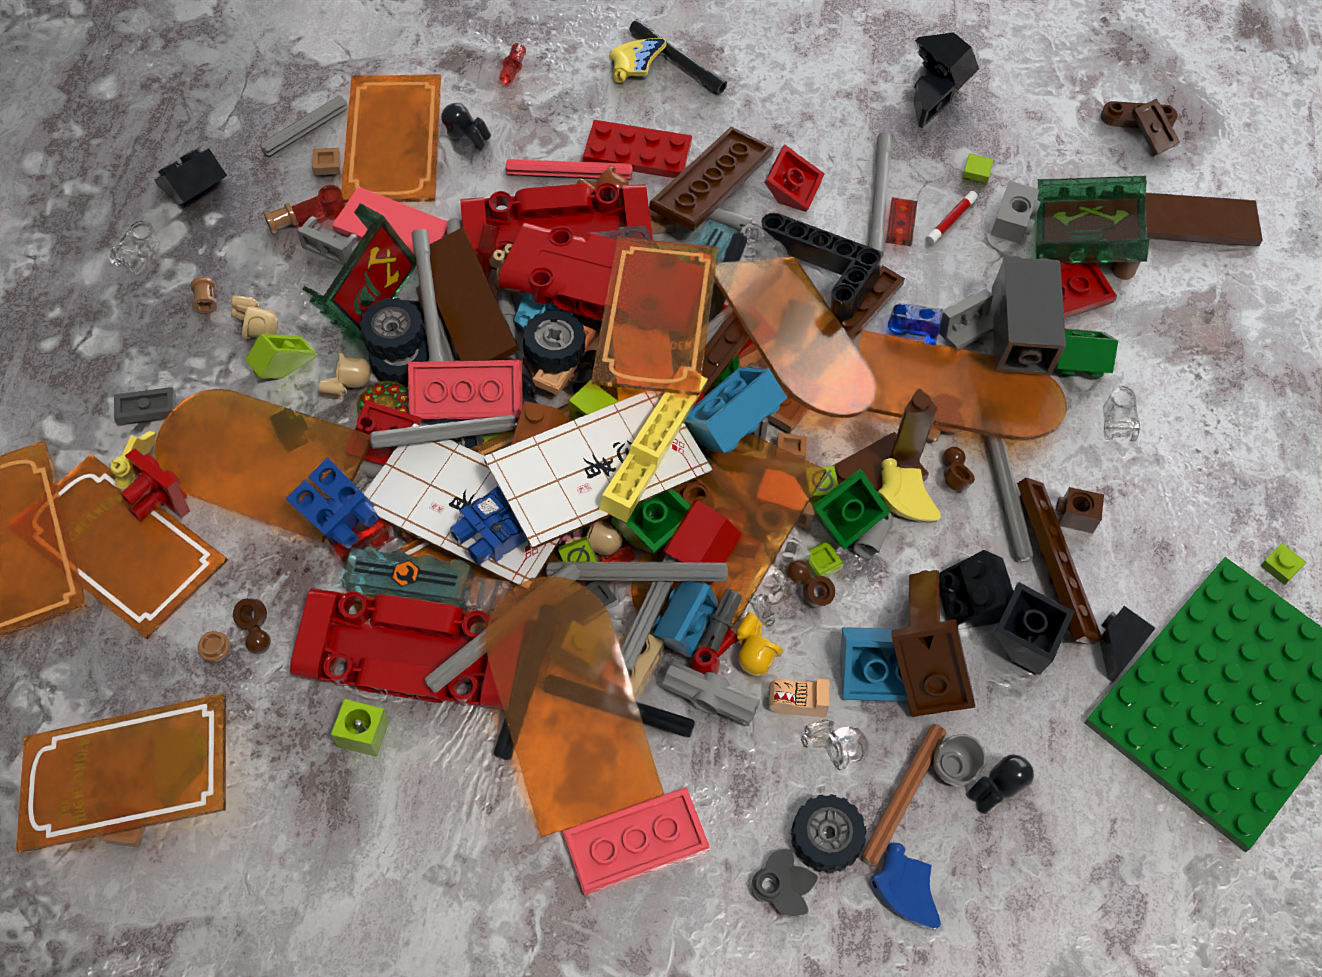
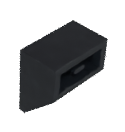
M954 32L922 36L915 40L919 48L917 53L924 60L922 62L923 66L929 72L933 69L954 82L957 90L979 70L972 47Z
M198 147L180 157L179 159L182 163L179 164L175 161L157 171L160 176L154 179V181L179 205L225 178L227 174L209 148L201 151Z
M982 550L939 572L940 597L947 621L956 620L958 630L992 625L999 622L1013 593L1011 581L1002 557Z

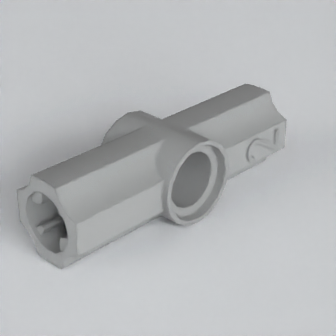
M675 661L669 666L662 683V688L691 700L692 704L699 710L712 715L718 712L747 726L752 722L760 703V699L731 687L730 683L718 674L711 672L702 674Z

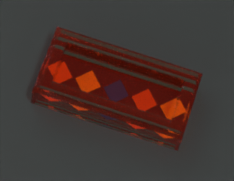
M892 197L885 243L911 247L918 201Z

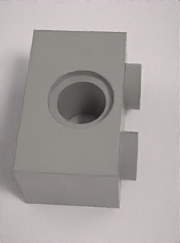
M1009 181L991 235L1021 244L1024 234L1030 235L1035 221L1030 219V216L1036 217L1041 201L1036 200L1039 189Z

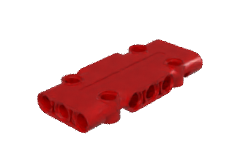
M605 182L593 190L587 184H570L524 188L518 190L515 196H510L505 191H497L490 198L460 199L462 227L467 232L483 270L497 269L489 263L494 251L503 250L507 244H514L524 223L549 229L565 226L570 228L573 235L581 237L583 233H594L654 250L646 184L616 187L615 184ZM610 197L612 198V200L604 201L602 200V198ZM498 206H506V207H507V208L504 209V210H498V209H496Z
M524 223L501 268L498 285L501 288L520 293L529 292L532 300L538 304H547L552 301L561 310L609 323L622 252L629 253L630 248L650 249L594 233H583L581 237L573 235L570 228L565 226L549 229ZM634 252L633 256H626L614 324L626 325L631 319L635 320L637 327L644 332H652L661 327L663 331L687 336L701 302L705 269L681 263L676 256L660 254L655 256L652 253Z
M311 588L307 595L291 658L290 674L296 677L334 682L341 687L353 685L356 689L365 692L434 703H444L445 700L455 701L463 706L474 704L507 710L518 677L526 621L442 689L434 693L425 683V677L480 634L470 632L471 626L474 623H485V630L500 617L488 616L480 610L464 612L462 608L454 605L378 594L375 598L365 597L357 591L340 593ZM356 603L362 604V608L358 613L349 614V609L352 605ZM339 664H348L344 674L334 675V670ZM469 682L473 684L469 694H457L458 687L462 683Z

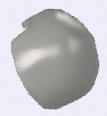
M965 733L946 738L939 744L933 757V766L938 776L945 783L956 787L968 785L975 781L987 763L984 747L976 738Z

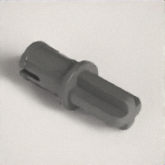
M731 589L725 590L714 615H710L712 620L700 642L701 644L709 647L713 636H715L710 648L719 651L729 626L733 627L734 625L731 621L742 600L740 593Z

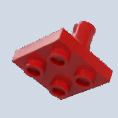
M366 400L357 419V425L346 454L347 456L384 466L398 446L374 449L370 444V434L375 431L412 427L414 423L420 426L422 419L421 417Z
M135 448L125 455L136 479L125 490L121 491L120 495L130 505L128 508L129 512L139 522H142L160 505H165L181 519L190 512L185 501L188 497L178 486L180 480L172 471L167 469L164 472L159 468L160 465L154 457L148 453L143 455Z

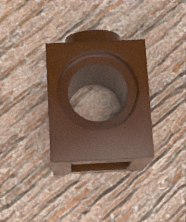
M1069 487L1064 497H1059L1056 504L1055 513L1060 514L1059 525L1061 527L1094 533L1102 520L1104 494Z

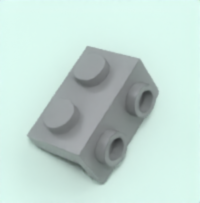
M984 289L977 294L970 295L967 299L956 305L947 307L943 311L939 334L955 350H959L993 331V317L989 314L993 295L987 289Z

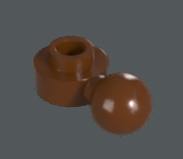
M950 447L945 450L942 457L943 463L947 467L944 471L945 482L953 490L966 491L975 481V477L970 469L964 465L966 460L964 451L958 447Z
M802 560L792 561L786 569V575L792 583L804 585L803 597L805 601L813 607H822L830 604L835 597L833 582L828 577L822 575L812 577L810 575V567L806 562ZM814 588H817L819 591L818 597L814 594Z
M245 598L235 605L233 619L239 628L249 632L245 639L248 651L253 654H262L269 649L271 644L269 634L261 630V626L267 617V610L262 601L254 598Z

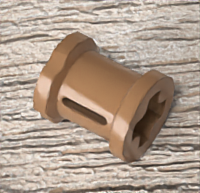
M289 203L284 204L283 208L270 213L268 211L263 212L272 234L277 233L278 229L291 224L293 226L298 225Z
M208 277L194 279L191 282V290L194 292V299L192 300L193 310L198 313L214 312L217 309V300L214 298L216 290L215 281Z

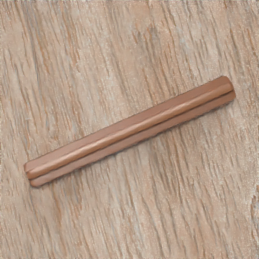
M936 724L930 726L861 855V859L869 865L876 866L880 861L927 772L936 749L946 736L944 728Z

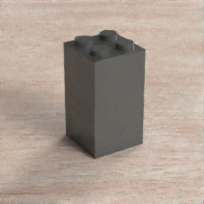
M1004 257L992 286L995 372L1051 375L1066 347L1060 261L1046 258Z

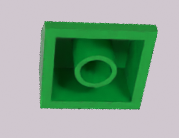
M1065 328L1066 347L1055 366L1059 369V373L1074 375L1076 370L1087 371L1089 376L1103 377L1104 373L1114 372L1118 340L1103 331Z
M860 468L812 506L815 517L829 536L844 550L891 512Z
M671 487L639 501L627 523L611 515V525L631 545L655 554L671 539L691 506Z

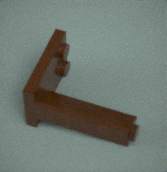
M917 389L904 410L897 434L893 432L833 465L838 485L860 468L878 492L883 483L881 463L889 458L897 461V467L921 469L922 479L925 481L929 473L920 463V459L937 412V407L931 401L930 396L924 393L922 389Z
M923 570L919 573L910 574L908 627L892 630L891 637L911 715L916 717L976 708L956 620L940 622L939 571Z

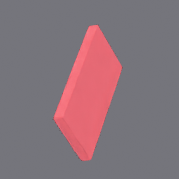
M359 186L332 224L334 231L346 236L355 234L358 236L357 240L368 244L383 223L414 263H417L411 235L414 230H427L429 244L447 235L446 220Z
M522 360L408 362L409 414L421 417V419H481L514 415L515 418H519L522 411Z
M687 787L563 830V836L584 896L710 851L709 843Z

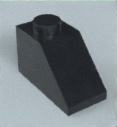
M933 69L927 75L921 76L914 86L916 91L913 101L920 128L926 126L952 102L956 87L954 82Z
M1123 606L1118 614L1111 612L1101 624L1105 631L1101 635L1103 640L1099 641L1107 677L1113 683L1156 629L1126 606Z

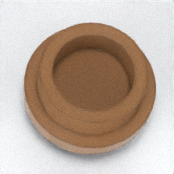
M207 632L200 638L198 643L200 656L208 662L220 661L230 651V641L221 632Z

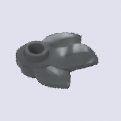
M792 849L778 850L769 856L766 867L754 875L751 884L752 892L758 900L764 903H772L780 914L790 917L803 916L808 913V906L802 896H805L813 888L818 876L806 868L793 866L794 855ZM765 881L771 882L774 885V890L770 892L765 891L762 883Z

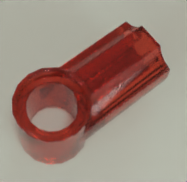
M326 185L319 190L318 196L293 205L291 208L299 227H302L311 216L318 218L317 221L324 218L336 220L346 204L341 189L338 186Z

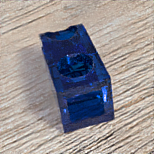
M906 303L897 304L892 309L888 328L896 335L909 334L926 337L925 344L936 345L943 309Z

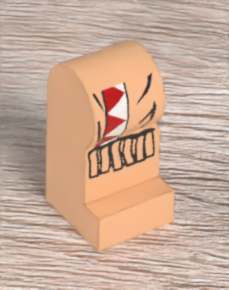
M787 679L773 680L769 686V709L781 714L826 718L829 709L830 679H817L816 682H794Z

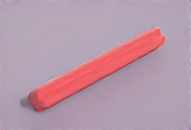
M508 159L506 161V173L508 175L600 178L607 168L612 165L616 168L615 172L621 177L631 179L633 167L631 164L522 159Z

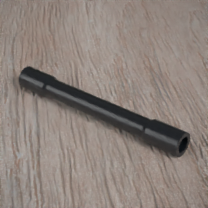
M638 19L634 20L630 25V32L639 39L662 38ZM666 41V47L661 53L696 76L703 84L717 94L724 92L727 87V81L711 70H707Z

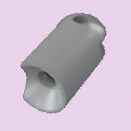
M891 513L856 540L853 547L856 554L870 560L875 553L880 552L887 532L893 526L894 521Z

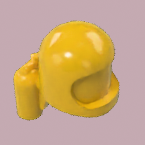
M748 612L736 631L739 644L743 645L738 654V662L741 668L748 674L763 676L768 673L774 659L781 657L784 651L779 645L761 636L763 623L758 620L759 618L756 615Z

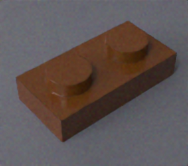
M1157 98L1134 109L1132 115L1154 156L1180 143Z

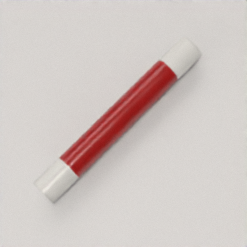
M970 191L926 236L925 240L928 244L933 245L978 198L976 192Z

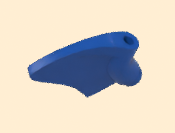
M890 843L887 846L888 853L884 856L882 870L870 877V883L874 892L892 912L904 920L931 930L939 928L941 922L930 891L932 865L908 858L904 855L905 847L903 844Z

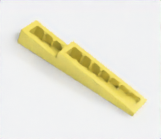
M684 367L680 368L672 381L682 378ZM688 372L687 378L683 382L669 385L631 444L629 454L602 494L599 510L627 523L703 391L708 380L707 378Z

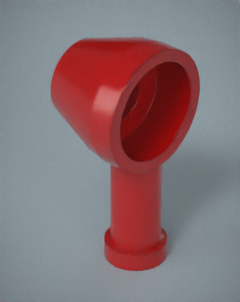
M728 629L719 647V651L708 647L697 649L689 659V668L702 674L707 672L717 674L720 668L719 657L733 643L736 644L739 641L737 635ZM701 656H708L710 661L702 662L699 658Z

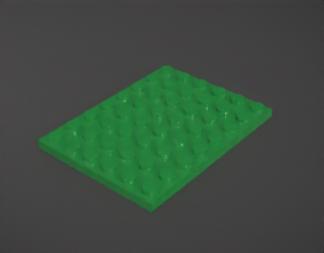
M1224 557L1084 723L1246 853L1252 848L1322 755V627L1227 557Z

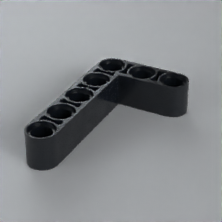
M769 213L762 218V243L764 246L842 275L831 291V314L837 320L851 319L879 280L881 268L880 252L869 246L779 213Z

